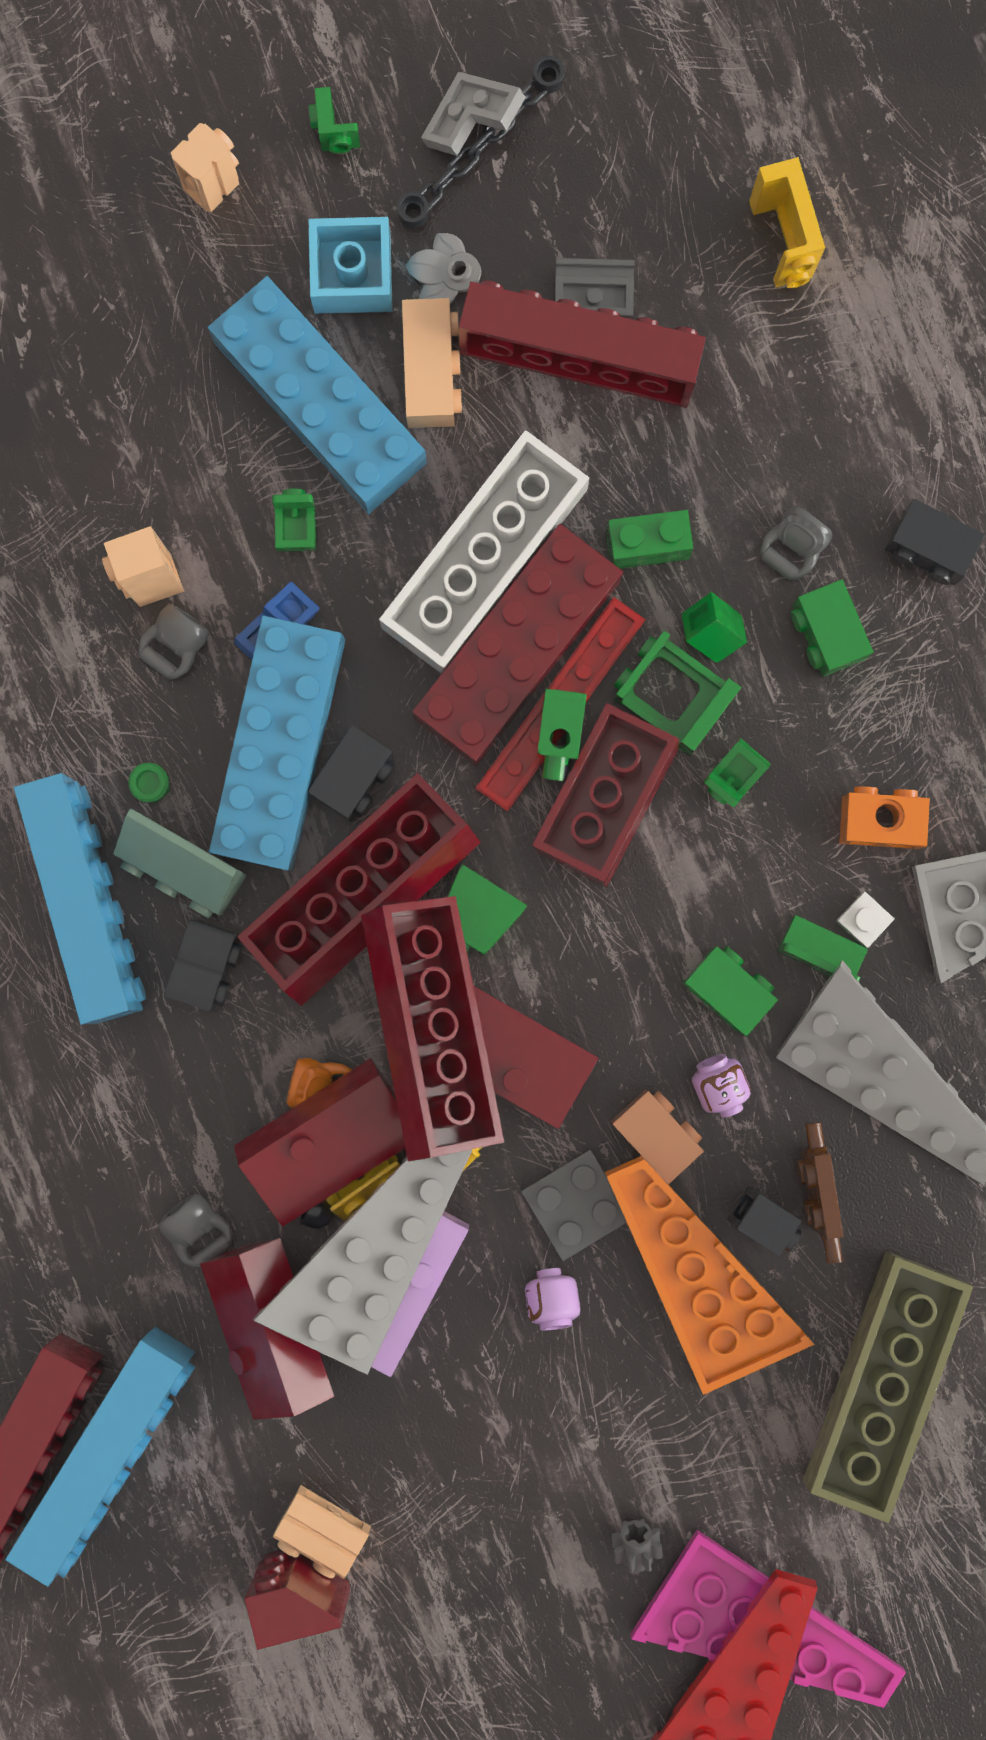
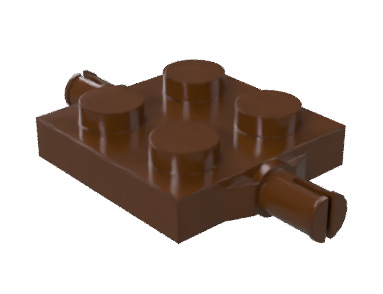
M811 1122L804 1124L809 1148L801 1150L802 1160L797 1161L799 1182L801 1185L806 1184L809 1199L803 1201L804 1217L806 1224L812 1225L813 1230L819 1233L821 1239H823L826 1263H839L844 1261L839 1239L844 1237L832 1159L831 1154L827 1152V1146L824 1144L822 1122Z

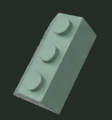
M131 808L125 817L113 853L123 860L120 865L122 869L140 879L144 872L158 880L154 886L155 888L173 898H176L178 893L185 895L192 900L189 907L209 919L213 912L224 916L247 877L246 874Z

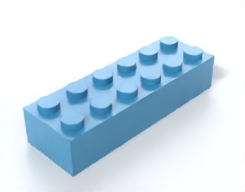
M268 276L207 327L214 344L368 515L427 464L425 449Z
M262 615L209 853L294 871L310 800L308 790L314 782L346 639L342 633Z
M62 773L15 786V794L80 1025L98 1024L142 1011L141 1001L146 1000V994L141 979L139 977L134 978L130 963L135 962L134 951L129 939L123 940L119 924L124 923V917L119 902L117 900L112 901L108 886L113 885V878L107 862L101 863L97 848L102 847V839L97 825H91L87 809H91L92 805L86 787L80 786L79 782Z
M157 1327L150 1330L140 1340L5 1559L6 1561L49 1587L57 1575L65 1578L87 1545L82 1540L87 1542L109 1508L103 1505V1503L109 1505L129 1477L130 1472L124 1468L127 1466L132 1469L151 1441L152 1437L146 1434V1432L150 1430L154 1433L174 1402L168 1396L171 1393L176 1397L194 1371L195 1366L189 1363L195 1354L194 1350Z

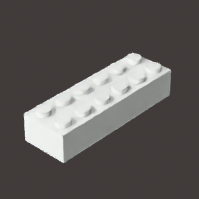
M525 430L380 617L381 628L442 674L559 524L563 523L586 493L589 477Z

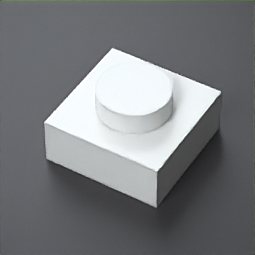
M862 892L835 922L861 946L868 948L890 925L894 918L866 892Z

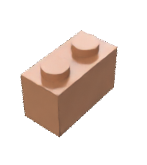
M645 1089L610 1122L659 1175L670 1184L704 1152L697 1144L702 1137L686 1120L681 1125L678 1124L669 1114L675 1108L659 1091L652 1095Z

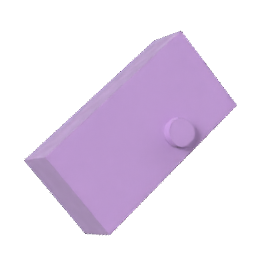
M445 1211L443 1212L371 1366L372 1368L389 1377L392 1376L469 1231L468 1223Z

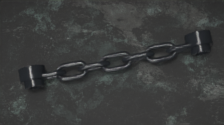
M544 56L535 63L533 78L521 89L526 98L507 131L501 130L495 136V130L485 125L482 132L483 135L472 146L463 147L458 156L455 155L448 162L447 171L436 182H429L419 192H408L400 197L397 203L398 218L404 226L418 228L424 225L428 219L429 211L441 200L444 193L443 190L453 179L464 177L477 164L480 157L479 154L489 143L500 141L513 128L516 122L515 118L526 107L536 105L547 93L556 92L561 88L564 82V66L558 58ZM544 75H552L555 80L546 82L542 77ZM535 85L540 92L531 100V94L526 92ZM467 153V158L471 161L459 172L458 165L454 164ZM431 189V194L435 197L428 203L423 195ZM411 209H417L420 211V214L412 218L407 215V212Z

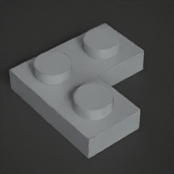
M458 72L421 139L428 148L458 156L476 123L507 131L526 97L519 87Z

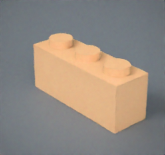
M449 298L402 300L405 397L408 428L455 426L454 413H462L461 389H453V375H460L459 350H452L451 336H459L458 312H450Z
M151 526L104 543L108 556L102 558V562L110 581L115 582L118 590L123 591L126 599L132 598L139 607L184 592L172 555Z

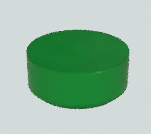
M148 762L142 763L132 770L128 785L130 792L138 800L144 803H156L164 799L168 794L170 778L162 767Z

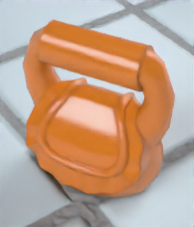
M299 1058L293 1070L286 1100L287 1105L291 1108L295 1107L331 1084L333 1075H345L352 1069L345 1064L334 1062L321 1063L312 1058Z

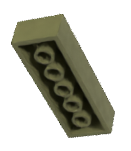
M885 1251L803 1478V1483L811 1494L886 1523L890 1522L973 1289L972 1285L962 1279Z

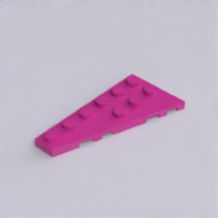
M696 1529L630 1633L631 1639L646 1643V1641L667 1646L669 1650L680 1653L686 1651L708 1657L712 1661L723 1647V1640L742 1621L747 1614V1607L769 1577ZM812 1607L789 1680H792L794 1684L809 1687V1685L833 1691L838 1696L884 1708L906 1672L901 1665Z

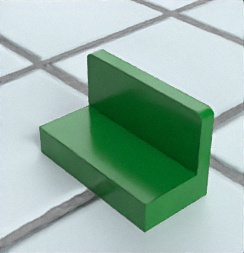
M797 915L792 917L777 952L828 976L832 975L841 960H843L851 969V974L858 982L861 977L857 976V973L868 951L867 948Z

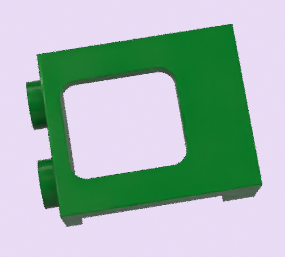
M663 631L658 639L650 636L637 655L642 658V661L636 669L632 671L627 667L616 681L614 687L619 691L614 701L637 718L679 738V749L691 756L742 687L730 678L725 682L668 640L670 634ZM657 658L664 659L694 681L699 687L697 695L676 721L668 720L637 697L633 691L636 683Z

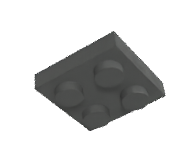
M590 1148L521 1190L562 1261L627 1223L610 1183Z

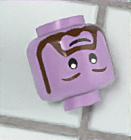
M719 1054L697 1064L698 1070L692 1077V1083L703 1109L708 1113H720L721 1117H730L743 1110L742 1103L749 1098L751 1088L739 1061L727 1058L726 1054Z
M551 1268L537 1271V1279L526 1284L527 1313L532 1323L539 1324L541 1331L557 1330L572 1326V1320L580 1314L578 1288L574 1278L561 1275L560 1268Z

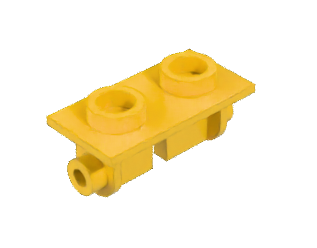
M392 1156L364 1174L365 1177L362 1179H356L328 1197L326 1200L332 1206L330 1210L343 1221L349 1218L368 1200L382 1182H385L401 1165L397 1162V1156Z

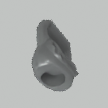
M794 505L784 513L780 523L772 527L763 537L759 550L761 560L787 580H799L814 568L820 552L829 545L832 539V531L809 512L798 505ZM777 539L781 541L782 545H786L797 553L798 557L801 556L804 559L802 567L798 568L770 547V545Z
M173 604L167 605L159 613L156 622L140 638L138 648L140 659L168 680L178 679L191 668L196 653L207 640L208 630L181 608ZM156 639L159 644L162 643L174 652L175 656L181 657L180 666L177 667L148 646L149 643Z
M192 1194L170 1209L158 1223L161 1234L171 1242L174 1252L181 1262L194 1269H201L200 1263L221 1255L232 1246L233 1235L229 1224L222 1216L212 1211L207 1200L199 1194ZM214 1227L222 1232L220 1236L192 1257L190 1256L187 1248L194 1246L196 1241L205 1234H209Z

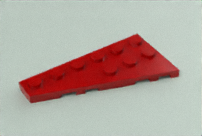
M775 1569L747 1607V1614L734 1631L731 1630L722 1642L723 1647L712 1661L709 1660L674 1707L673 1715L661 1732H656L651 1740H771L818 1589L816 1580Z

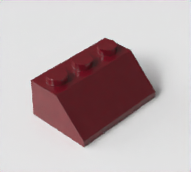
M276 1550L263 1557L264 1560L259 1562L244 1598L257 1650L341 1628L350 1593L348 1580L338 1575H335L334 1578H328L320 1574L313 1567L314 1561L301 1553L298 1557H293L282 1550Z

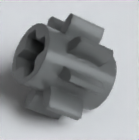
M645 1519L630 1522L623 1521L621 1534L612 1533L615 1563H624L631 1574L634 1571H652L653 1558L662 1559L663 1557L662 1544H660V1530L658 1528L651 1530L649 1525L645 1523Z

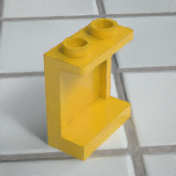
M799 157L760 167L749 199L753 215L776 209L787 250L784 251L773 278L775 287L787 285V288H797L808 283L810 278L813 277L825 250Z

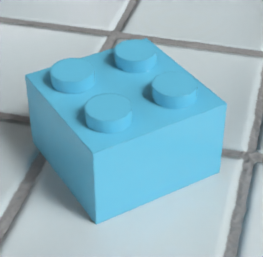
M388 217L309 219L310 298L314 314L392 312L391 234Z

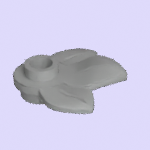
M449 233L436 234L433 249L416 252L406 263V268L412 277L424 284L419 299L449 298L451 304L459 292H468L470 281L479 283L481 277V266L478 260L472 254L466 253L463 242L457 236ZM466 266V270L462 275L455 276L459 268Z

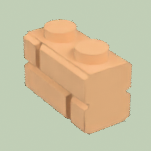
M199 123L189 133V140H183L171 152L184 191L206 212H212L223 201L222 195L228 196L239 185V178L235 169L239 162L230 151L234 147L232 141L222 130L216 128L213 131L206 124Z
M300 1485L277 1525L273 1537L279 1540L277 1545L286 1554L298 1557L301 1553L314 1561L313 1567L320 1574L328 1578H334L335 1575H338L344 1579L366 1542L371 1526Z

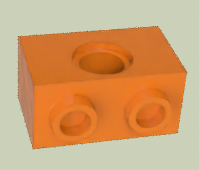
M854 787V793L849 792L842 796L839 844L921 849L926 847L930 798L918 797V791L897 789L894 790L893 795H879L878 788ZM879 807H885L892 813L893 822L889 828L882 827L876 820V811Z

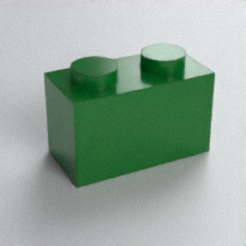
M688 510L608 520L606 537L609 559L619 569L689 560L694 549Z
M843 579L799 596L793 603L794 610L791 611L793 624L798 633L804 632L809 647H806L807 657L813 669L819 668L822 677L866 660L874 653Z
M717 946L712 947L683 980L682 984L738 1034L747 1037L778 1001L771 994L775 988L760 974L756 973L752 977L740 966L744 963V960L726 946L723 950Z

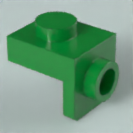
M330 87L314 88L316 104H309L311 129H318L322 151L329 150L332 153L340 154L349 152L352 148H359L360 139L357 123L335 125Z
M285 489L282 491V495H272V504L275 508L276 551H316V504L312 494H306V491L302 489Z
M740 738L708 775L704 783L709 787L708 792L715 800L735 807L771 764Z

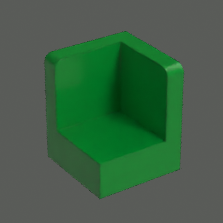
M712 592L681 613L686 642L716 663L747 643L741 614Z

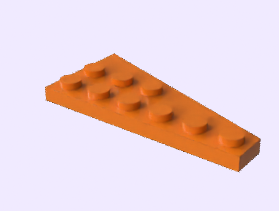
M643 1156L605 1172L703 1395L815 1345L809 1336Z

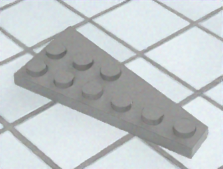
M986 851L912 866L937 984L945 982L953 977V975L986 957Z
M841 960L778 1050L776 1058L984 1185L986 1182V1124L976 1112L972 1113L958 1097V1092L949 1082L946 1083L934 1069V1064L894 1019H890L875 1002L876 998L866 987L863 988L851 974V969Z
M473 1149L408 1162L406 1157L387 1180L376 1188L368 1200L338 1228L310 1258L311 1260L292 1280L290 1279L280 1289V1292L264 1309L262 1308L252 1320L368 1375Z

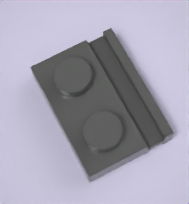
M556 258L555 301L569 299L579 303L582 308L597 311L599 308H607L618 312L620 317L633 319L635 260Z

